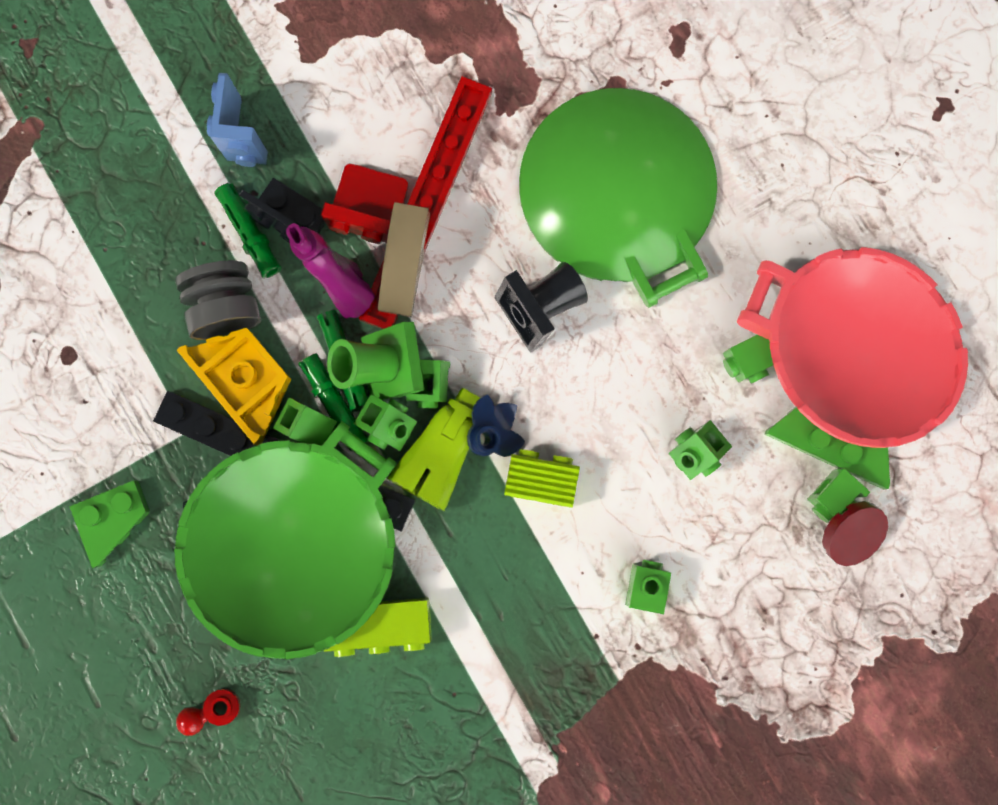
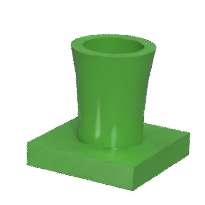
M401 322L361 337L362 343L339 339L333 343L329 350L327 358L328 374L332 383L339 389L368 384L369 395H373L384 402L389 401L391 398L396 399L424 391L414 322Z

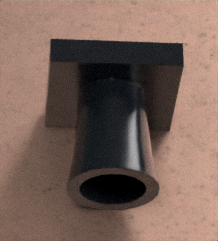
M561 262L548 275L529 288L516 270L505 276L494 297L530 353L541 347L555 328L550 322V318L585 304L588 301L587 291L582 279L576 270L566 262Z

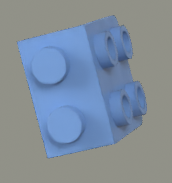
M219 73L218 81L213 83L211 90L214 110L213 115H209L207 119L208 136H210L227 161H235L236 164L245 167H254L256 163L266 164L268 151L254 128L238 126L241 109V96L227 73Z

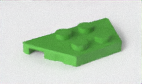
M797 407L789 411L775 425L769 427L764 434L835 468H845L851 475L883 490H887L890 487L888 448L858 446L837 439L810 422Z

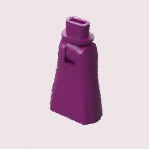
M295 223L289 225L286 229V234L290 240L292 252L297 258L302 260L304 267L321 283L344 318H357L364 314L370 308L375 295L369 284L362 280L363 273L358 264L333 251L317 232L307 227H300Z

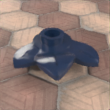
M487 394L478 399L472 410L473 426L467 435L468 446L474 454L488 456L495 453L501 457H507L522 448L525 440L518 433L511 430L517 412V405L512 403L494 405L492 399ZM481 433H483L485 437L483 444H481L480 442Z

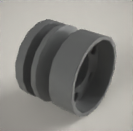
M228 260L206 263L181 272L175 278L177 290L182 292L179 297L180 302L186 306H193L184 312L190 338L206 340L215 336L223 337L233 331L243 328L252 329L260 324L261 317L256 298L245 295L251 290L252 282L247 278L249 271L244 262Z

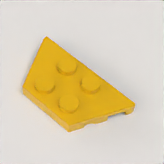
M248 328L233 331L227 336L208 338L206 343L193 347H188L187 345L179 347L177 352L252 443L256 446L262 444L291 381L289 375Z

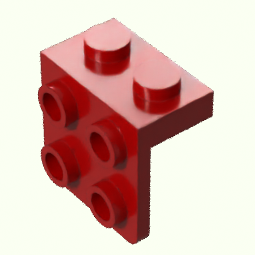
M347 164L344 167L333 204L325 202L321 216L327 226H329L328 228L336 233L348 235L350 232L360 235L362 239L371 243L380 244L381 241L387 243L394 202L404 204L409 188L406 179L355 164Z

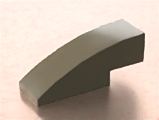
M394 202L382 270L378 302L379 312L412 317L430 219L428 208Z

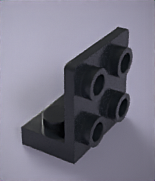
M272 178L259 199L244 190L239 194L246 204L244 209L253 216L252 219L268 230L273 226L275 230L281 233L280 237L290 243V240L286 234V229L289 225L295 223L300 227H307L319 234L326 224L321 216L323 208L275 178Z

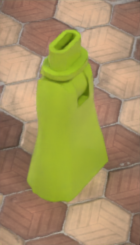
M461 388L456 398L449 399V405H445L434 415L419 438L404 454L386 479L430 505L445 511L469 450L467 435L473 426L472 410L480 397Z

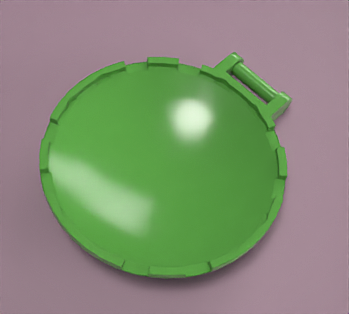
M607 88L587 92L570 99L551 112L542 121L528 142L523 155L519 177V195L523 214L530 231L542 248L554 260L570 264L579 275L599 281L633 282L647 308L658 304V299L695 280L701 282L708 278L706 267L698 255L695 246L704 235L714 212L717 198V173L711 150L704 136L692 120L676 106L658 96L627 88ZM685 261L689 269L651 287L649 279Z
M341 421L322 446L313 443L291 442L290 440L273 441L233 454L219 463L200 481L183 509L178 524L174 549L175 567L182 593L188 606L203 626L218 639L237 650L258 657L293 659L314 655L346 640L365 624L380 604L388 588L393 571L395 535L392 519L378 488L397 463L390 457L384 458L350 432V426ZM339 441L378 471L372 477L334 447Z

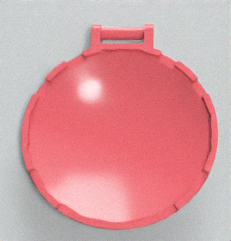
M861 247L859 250H842L841 248L826 252L806 263L796 272L772 261L765 260L760 263L757 270L758 280L746 309L742 310L739 314L737 323L741 327L769 340L771 357L777 377L792 403L810 422L822 431L847 443L871 448H888L911 443L926 436L935 427L942 424L953 412L961 397L967 378L968 350L963 348L959 331L963 326L951 302L948 304L945 302L941 294L935 289L938 284L924 271L902 257L879 249ZM773 283L781 287L770 317L767 319L759 315L769 287Z

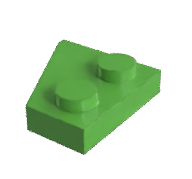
M137 480L69 506L92 568L102 566L106 562L107 556L116 546L121 545L130 535L134 526L139 525L150 513Z

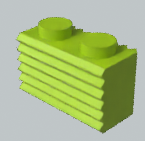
M519 449V455H511L504 492L505 496L573 508L580 466L572 465V458L553 455L552 461L539 459V452Z

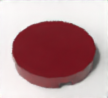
M862 501L846 506L849 510L842 515L838 512L831 518L825 528L822 539L823 548L836 564L843 566L857 565L871 557L885 540L889 527L887 516L880 508L870 502Z

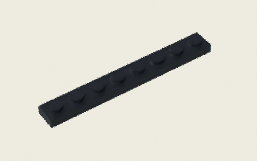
M170 391L166 392L153 420L157 424L229 456L256 446L233 419ZM266 434L263 443L281 440ZM381 485L378 490L392 519L393 528L402 532L416 500Z

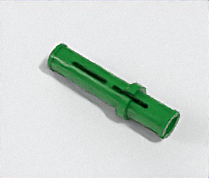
M226 183L219 186L214 191V194L243 242L242 248L244 252L251 256L262 278H270L276 275L282 267L268 246L270 241L267 236L260 232L251 214L244 209L245 204L241 200L234 184Z
M337 310L326 311V317L322 313L316 317L329 350L335 341L339 339L346 340ZM358 385L343 389L350 406V411L361 410V406H364L368 400L364 386Z
M317 353L312 354L299 362V367L313 388L311 392L314 397L320 399L330 418L337 421L336 428L343 421L350 426V432L367 443L368 437H366L361 428L354 425L356 418L350 411L338 388L332 383Z

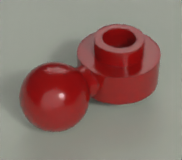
M218 689L206 698L202 709L196 707L183 709L176 718V727L181 734L193 736L202 730L207 721L217 726L227 725L238 716L241 707L240 699L230 689ZM218 701L226 703L227 711L225 714L216 712L215 704Z

